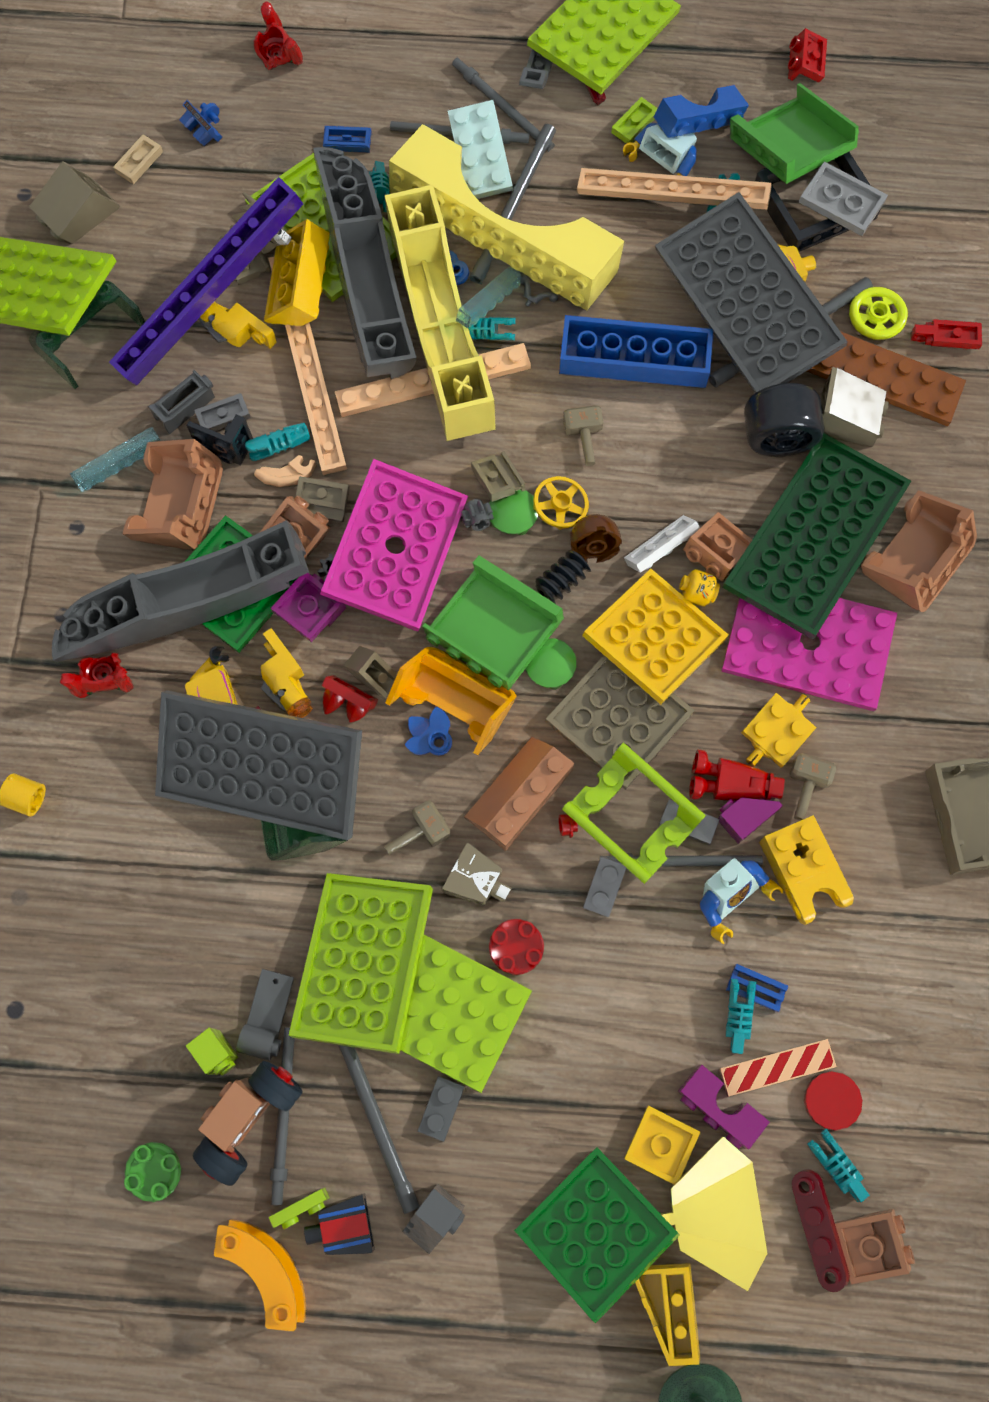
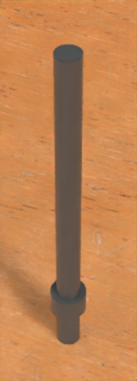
M458 57L453 60L452 65L463 74V78L470 85L474 84L522 129L529 133L532 138L537 140L540 131L481 79L479 73L473 67H468ZM550 141L547 148L548 152L554 148L555 144Z
M391 121L390 131L415 133L422 124ZM423 124L442 136H453L451 126ZM503 128L500 131L503 144H510V142L529 143V133L511 132V129Z
M627 853L631 858L636 860L639 858V856H633L632 853ZM762 855L666 856L668 859L661 867L725 866L734 858L739 863L752 860L758 863L759 866H762L763 857ZM604 856L618 861L614 856Z
M284 1028L281 1067L292 1075L295 1038L289 1036L290 1028ZM278 1109L274 1168L270 1170V1180H272L271 1205H282L284 1181H287L288 1175L285 1163L289 1111Z

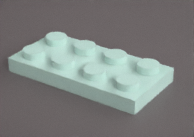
M490 100L449 110L448 115L454 142L462 147L461 171L472 194L477 199L513 191L494 101Z

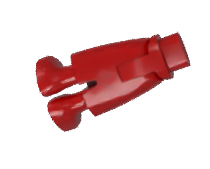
M697 749L692 764V774L712 775L718 779L712 781L700 776H692L689 786L690 799L698 800L704 793H713V799L726 801L731 799L732 801H738L740 798L759 800L782 799L784 778L774 777L773 773H767L758 768L729 759L719 758L718 763L715 764L709 761L705 750Z

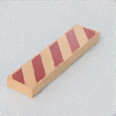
M825 1039L719 1068L726 1095L729 1097L837 1066L829 1041Z

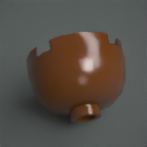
M592 514L581 518L575 523L570 533L571 550L580 554L587 563V559L597 558L596 563L613 558L619 553V546L622 544L618 526L611 518L605 515Z

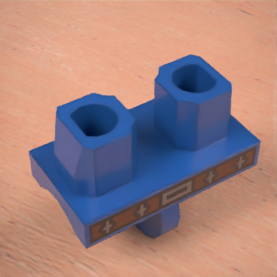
M186 100L183 106L187 111L179 119L180 122L190 132L198 123L201 125L192 135L203 146L212 138L219 142L222 136L210 124L211 122L217 124L220 120L218 117V106L214 103H202L200 105L202 109L200 113L197 108Z

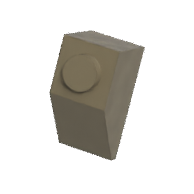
M359 646L343 666L359 682L386 701L397 673L375 651Z

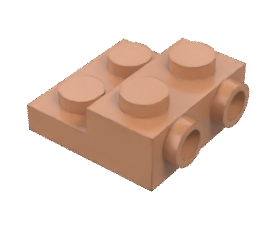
M297 495L295 498L287 496L260 532L287 520L303 544L306 552L304 558L306 560L312 550L317 548L331 530V527L327 525L329 520L319 512L313 514L307 509L309 503Z
M718 512L689 538L683 550L691 562L700 563L706 568L707 573L714 575L723 582L730 575L752 539Z
M894 1209L835 1222L849 1270L851 1284L910 1273V1264H915V1259L911 1246H905L901 1234L906 1233L903 1218L901 1215L896 1216Z

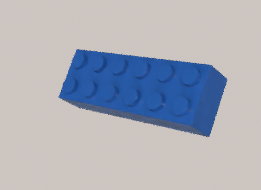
M565 315L559 374L706 388L711 367L713 331L708 328Z

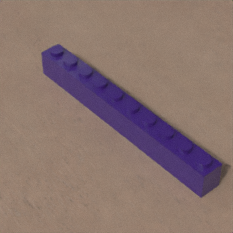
M278 177L109 363L127 380L138 385L302 207L303 202L298 195Z

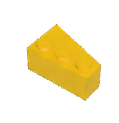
M690 1263L651 1265L635 1284L669 1366L699 1365L700 1349Z

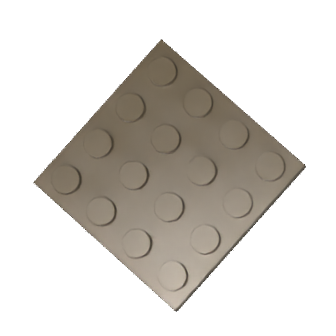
M603 655L549 714L545 722L602 769L623 742L649 764L692 716L695 710L675 693H672L660 705ZM637 768L628 772L624 777L622 787L626 790L641 772Z

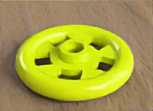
M871 287L854 297L850 304L849 317L854 328L863 336L875 340H885L896 336L903 330L907 322L908 311L903 299L894 291L883 287ZM872 297H881L882 301L873 303ZM894 304L897 312L892 314L889 306ZM861 305L868 307L866 314L859 313ZM890 320L894 325L887 329L883 324ZM869 321L876 325V327L872 329L865 325V323Z

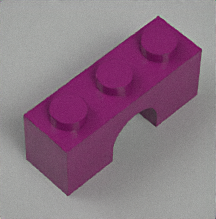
M698 1065L678 1090V1093L683 1096L680 1101L690 1110L694 1111L697 1108L705 1115L702 1120L714 1130H717L718 1127L728 1134L725 1139L738 1150L741 1146L749 1150L770 1121L748 1103H742L732 1114L723 1113L717 1106L716 1096L724 1083L703 1065Z

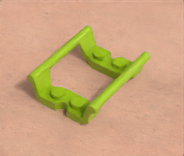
M623 742L612 758L597 773L598 785L595 787L585 786L562 810L645 884L668 859L665 855V849L670 846L678 848L706 815ZM636 768L679 805L677 816L673 820L665 821L641 847L637 860L631 858L592 823L588 817L591 813H598L621 789L626 774Z

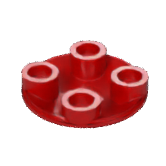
M511 919L501 923L494 930L489 942V952L493 962L499 969L509 974L520 975L533 970L539 964L544 952V942L541 933L531 922L522 919Z

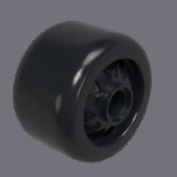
M783 383L769 386L754 393L745 404L744 417L747 441L750 448L760 455L769 457L796 455L813 448L823 437L824 421L820 396L813 388L807 385Z

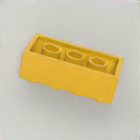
M308 219L286 231L292 237L288 245L276 246L264 322L303 326L317 319L320 295L323 290L322 280L326 270L325 261L329 250L330 233Z

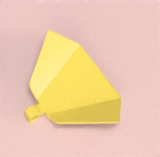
M722 1136L670 1189L672 1212L660 1214L671 1225H674V1229L680 1234L677 1238L680 1251L748 1291L767 1255L753 1162Z

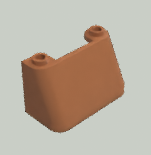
M195 439L147 442L144 463L148 470L154 473L143 517L139 515L129 516L122 534L134 541L195 550L207 535L223 472L221 460Z
M918 490L914 497L910 498L905 504L904 512L906 513L907 522L882 554L875 551L867 554L862 561L861 568L865 576L911 608L924 612L973 549L977 539L973 510Z

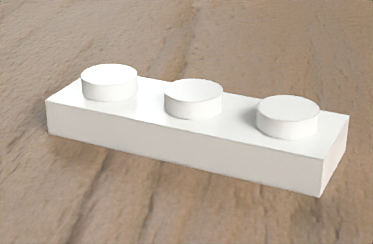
M684 515L625 556L624 559L627 566L640 573L651 568L653 563L663 556L670 554L682 542L688 541L700 529L697 521Z

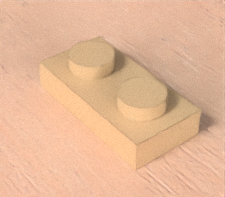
M142 135L113 166L115 173L134 185L163 153L161 145Z

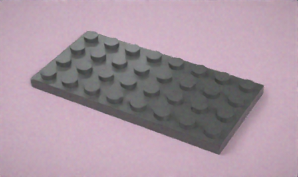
M740 192L655 245L657 253L709 328L712 329L713 334L754 393L769 386L788 383L847 346V340Z
M167 690L161 692L155 796L349 840L353 836L362 730Z

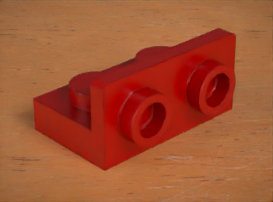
M805 28L798 35L794 36L790 42L788 79L793 81L799 74H802L819 83L825 78L827 39Z

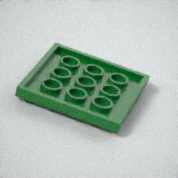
M225 515L185 562L216 552L253 535ZM298 578L289 581V585L291 586ZM289 587L201 625L236 652L240 653L272 616L271 607Z
M598 1147L514 1230L595 1324L680 1236L671 1224Z

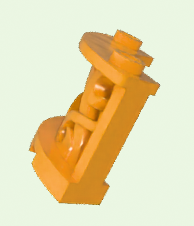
M230 1219L228 1226L219 1225L214 1256L238 1265L253 1279L264 1303L265 1327L267 1329L295 1331L297 1322H305L306 1302L303 1283L300 1280L299 1273L294 1265L295 1262L281 1243H278L266 1231L253 1224Z

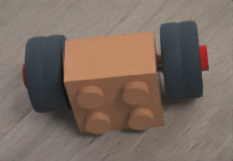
M262 1061L250 1078L236 1080L233 1083L228 1082L219 1093L221 1100L215 1107L211 1105L201 1117L203 1124L198 1130L205 1137L193 1152V1159L207 1176L228 1186L236 1183L240 1175L247 1168L248 1163L234 1147L241 1144L270 1104L283 1111H289L293 1107L295 1101L299 1099L303 1092L298 1083L293 1079V1076L282 1067L278 1068L269 1062Z

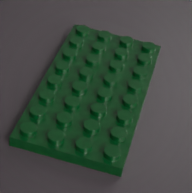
M824 433L821 441L809 452L724 582L722 588L814 640L909 487L911 480Z

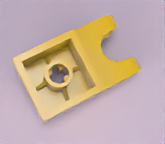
M814 815L768 834L759 841L780 887L785 892L801 924L807 925L815 919L816 911L812 901L815 892L827 893L838 907L845 908L853 904V894ZM796 849L802 852V859L800 855L797 857L794 855Z

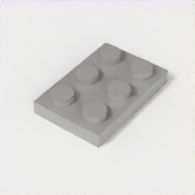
M824 162L801 195L799 203L863 236L885 203L888 195Z

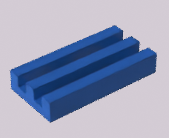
M325 126L323 147L338 149L344 152L370 153L371 128Z
M735 964L726 991L730 992L731 979H738L739 984L747 987L749 981L737 976L738 973L744 974L779 989V992L776 993L756 984V991L772 997L776 1001L771 1003L755 996L754 1001L756 1004L779 1012L788 985ZM739 989L737 996L747 999V992Z

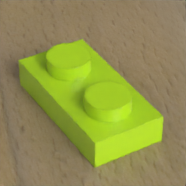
M640 97L612 126L611 133L624 143L633 142L634 138L646 125L655 120L653 116L658 108Z
M322 1188L270 1216L269 1219L273 1228L281 1225L284 1230L299 1222L297 1215L305 1211L312 1215L325 1208L323 1201L330 1198L326 1188Z

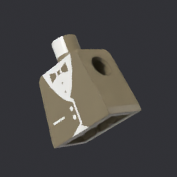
M466 843L442 890L448 895L485 906L490 896L505 902L512 888L498 881L502 875L501 867L471 844Z

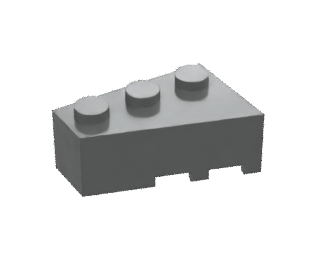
M437 1184L402 1232L430 1254L447 1232L453 1235L465 1218V1215L462 1213L464 1205Z

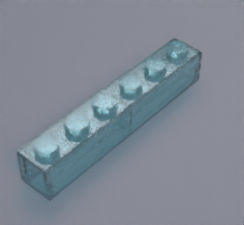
M509 266L459 308L456 321L466 328L476 325L481 317L484 318L487 312L493 310L498 302L501 303L506 295L509 296L514 288L517 289L519 287L521 273Z
M153 427L73 471L70 475L81 492L89 490L93 485L103 482L107 477L115 475L121 469L131 466L139 459H143L147 442L161 440Z

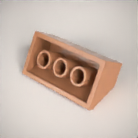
M531 737L464 818L506 851L570 775L574 768V762L555 747Z

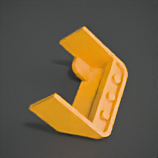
M426 647L400 667L385 703L390 706L401 697L409 705L422 704L424 701H428L469 724L467 732L471 739L477 742L473 753L478 755L493 739L516 699V694L512 689L508 691L502 686L500 688L495 687L488 681L486 675L481 672L479 674L474 673L465 663L453 659L440 649Z

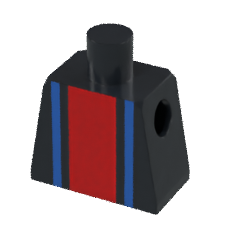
M365 1193L319 1211L320 1224L304 1227L306 1244L323 1242L325 1255L373 1253L375 1250Z

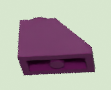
M740 798L734 803L731 799L719 809L722 814L718 819H720L719 823L739 844L778 812L783 805L779 801Z

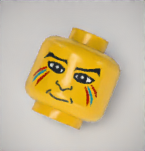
M698 569L692 570L688 576L684 575L679 585V589L682 590V595L687 601L702 607L709 603H714L720 588V584L717 583L714 575Z

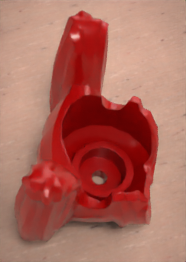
M268 1L264 2L261 6V14L267 28L264 33L259 31L253 41L257 56L263 61L267 70H272V68L288 62L294 63L297 66L303 63V55L299 46L283 29L281 20L271 3Z
M112 653L109 656L100 658H83L78 663L79 675L63 673L60 683L66 686L70 693L77 698H85L92 695L93 692L114 689L128 693L134 687L131 679L127 676L126 669L120 666L121 660L118 653Z

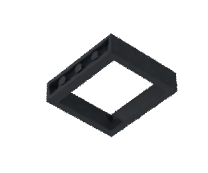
M850 152L834 159L841 171L870 185ZM763 168L757 173L755 182L771 183L767 212L788 246H795L798 252H801L849 231V229L829 218L799 230L772 185L781 181V179L767 168ZM879 212L877 213V215L875 216V218H874L873 220L877 219V217H878V215H879Z

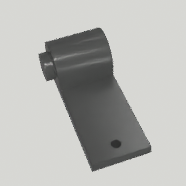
M262 969L247 1024L243 1026L238 1038L236 1052L268 1061L271 1060L272 1056H278L282 1042L278 1037L295 977Z

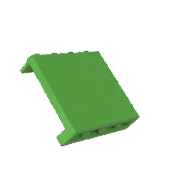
M798 83L796 98L749 122L738 114L731 117L730 139L787 184L822 166L824 162L828 163L857 148L859 126L804 85Z
M478 555L473 562L474 571L430 626L424 623L425 638L436 647L441 645L447 649V654L453 659L459 660L460 658L465 661L467 667L474 673L479 674L481 672L486 675L488 681L495 687L500 688L502 686L509 691L564 619L563 609Z

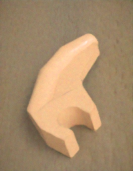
M298 455L287 466L280 469L270 467L256 469L254 476L264 484L286 487L298 485L299 476L309 478L313 474L316 462L311 459L307 466H301L304 460L302 456Z

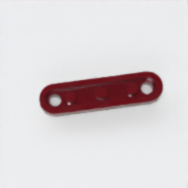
M809 1169L802 1170L793 1177L792 1190L818 1281L827 1291L838 1292L848 1284L850 1275L823 1181L815 1171ZM803 1181L808 1183L809 1191H805L802 1188ZM828 1272H832L835 1275V1282L828 1278Z

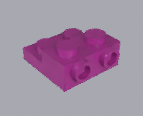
M306 573L298 577L271 607L274 614L310 642L327 625L330 627L346 609L344 603L320 595L324 580L315 573L313 575Z

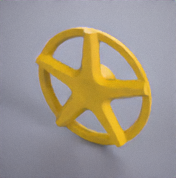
M555 476L545 479L538 485L534 493L533 508L538 516L545 523L559 530L574 527L575 523L588 513L589 501L586 492L577 482L570 478ZM562 480L572 485L566 491H558L551 481ZM545 485L551 495V499L539 503V492ZM578 489L584 498V508L572 503V497ZM554 509L556 511V522L549 519L542 510ZM566 511L581 515L573 522L564 523Z

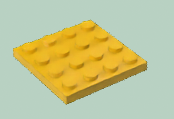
M650 569L584 631L582 636L661 705L727 639L729 634L690 601H687L682 594L655 571Z

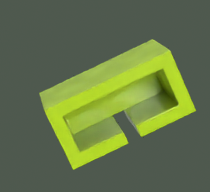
M210 1027L186 1045L205 1074H221L223 1076L236 1066L234 1061L239 1058L222 1032Z

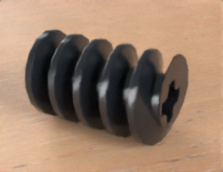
M568 550L565 557L562 556L558 559V564H552L551 570H545L543 577L536 578L535 587L539 594L556 604L553 597L555 596L562 600L561 590L570 593L571 589L568 584L571 583L577 587L576 577L582 580L586 579L583 571L591 572V569L580 554L573 550Z

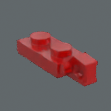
M933 319L932 322H926L925 325L915 324L911 331V341H925V345L979 350L982 346V323Z

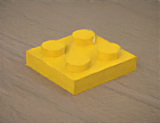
M647 1106L624 1159L675 1185L682 1176L700 1131Z

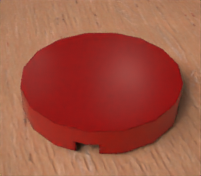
M833 1071L821 1073L809 1082L806 1094L804 1095V1104L810 1118L819 1126L831 1130L848 1128L856 1122L862 1111L863 1100L860 1089L845 1074Z

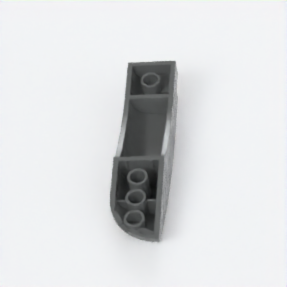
M326 147L313 148L336 265L361 363L364 364L367 377L390 374L391 379L398 378L408 373L414 367L416 354L402 309L383 226V217L371 176L358 159L355 158L353 160L345 156L344 151Z
M286 520L216 552L169 567L137 575L132 573L81 597L63 614L65 619L60 629H55L53 636V661L59 662L94 655L166 636L224 616L290 587L289 581L309 573L304 558L306 552L292 525Z

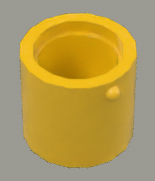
M15 773L10 774L0 788V806L29 817L34 816L43 803L46 792L45 785Z

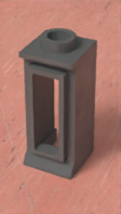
M193 370L189 377L155 404L148 407L153 417L157 421L160 419L166 431L171 434L195 414V409L204 407L215 398L211 389L213 384L206 375L200 376Z

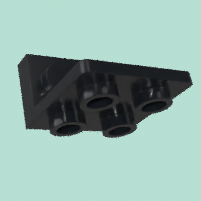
M236 414L233 421L227 424L224 432L225 435L191 421H188L186 425L191 438L218 456L220 460L228 464L233 462L241 466L248 453L245 443L253 439L244 417Z

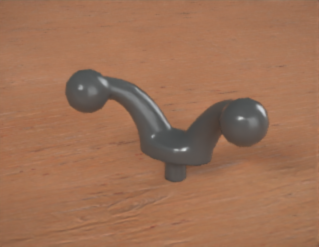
M527 275L520 277L521 284L525 285L523 297L528 299L525 303L526 306L529 307L532 302L538 304L539 301L549 297L551 302L558 300V295L553 292H543L532 296L529 277Z

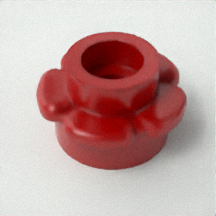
M567 814L559 815L560 835L572 838L573 832H578V824Z

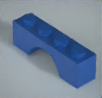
M735 85L717 88L707 106L692 103L682 95L663 98L653 117L666 136L670 138L729 126L730 118L737 114L743 118L749 105Z

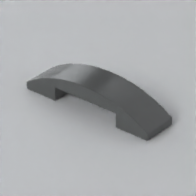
M532 49L527 66L523 69L519 85L543 89L547 83L553 62Z

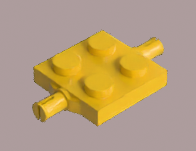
M775 693L743 729L741 734L751 741L755 748L749 757L746 758L747 763L751 762L749 765L755 767L764 756L774 761L780 768L783 767L817 728L801 712L810 703L809 698L805 699L806 695L801 694L794 704H790L779 694Z

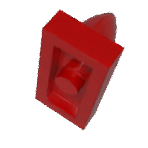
M335 675L326 676L322 684L325 688L323 694L324 714L327 715L337 710L346 699L348 700L346 712L349 722H355L363 718L369 710L375 708L379 700Z

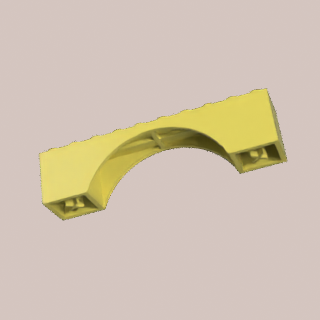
M422 124L389 160L390 194L433 184L446 228L455 235L470 241L474 246L480 247L483 250L488 249L494 258L502 260L514 270L524 273L533 281L541 283L551 289L553 293L563 296L575 306H580L587 311L618 273L624 240L584 217L561 225L533 226L508 220L492 212L479 202L464 180L461 171L462 147Z
M432 184L385 195L389 229L446 440L450 441L496 430L494 397L482 355L479 356L474 347L462 309L445 225L434 186Z

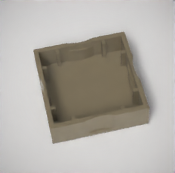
M968 758L933 764L925 772L950 875L989 869V758Z

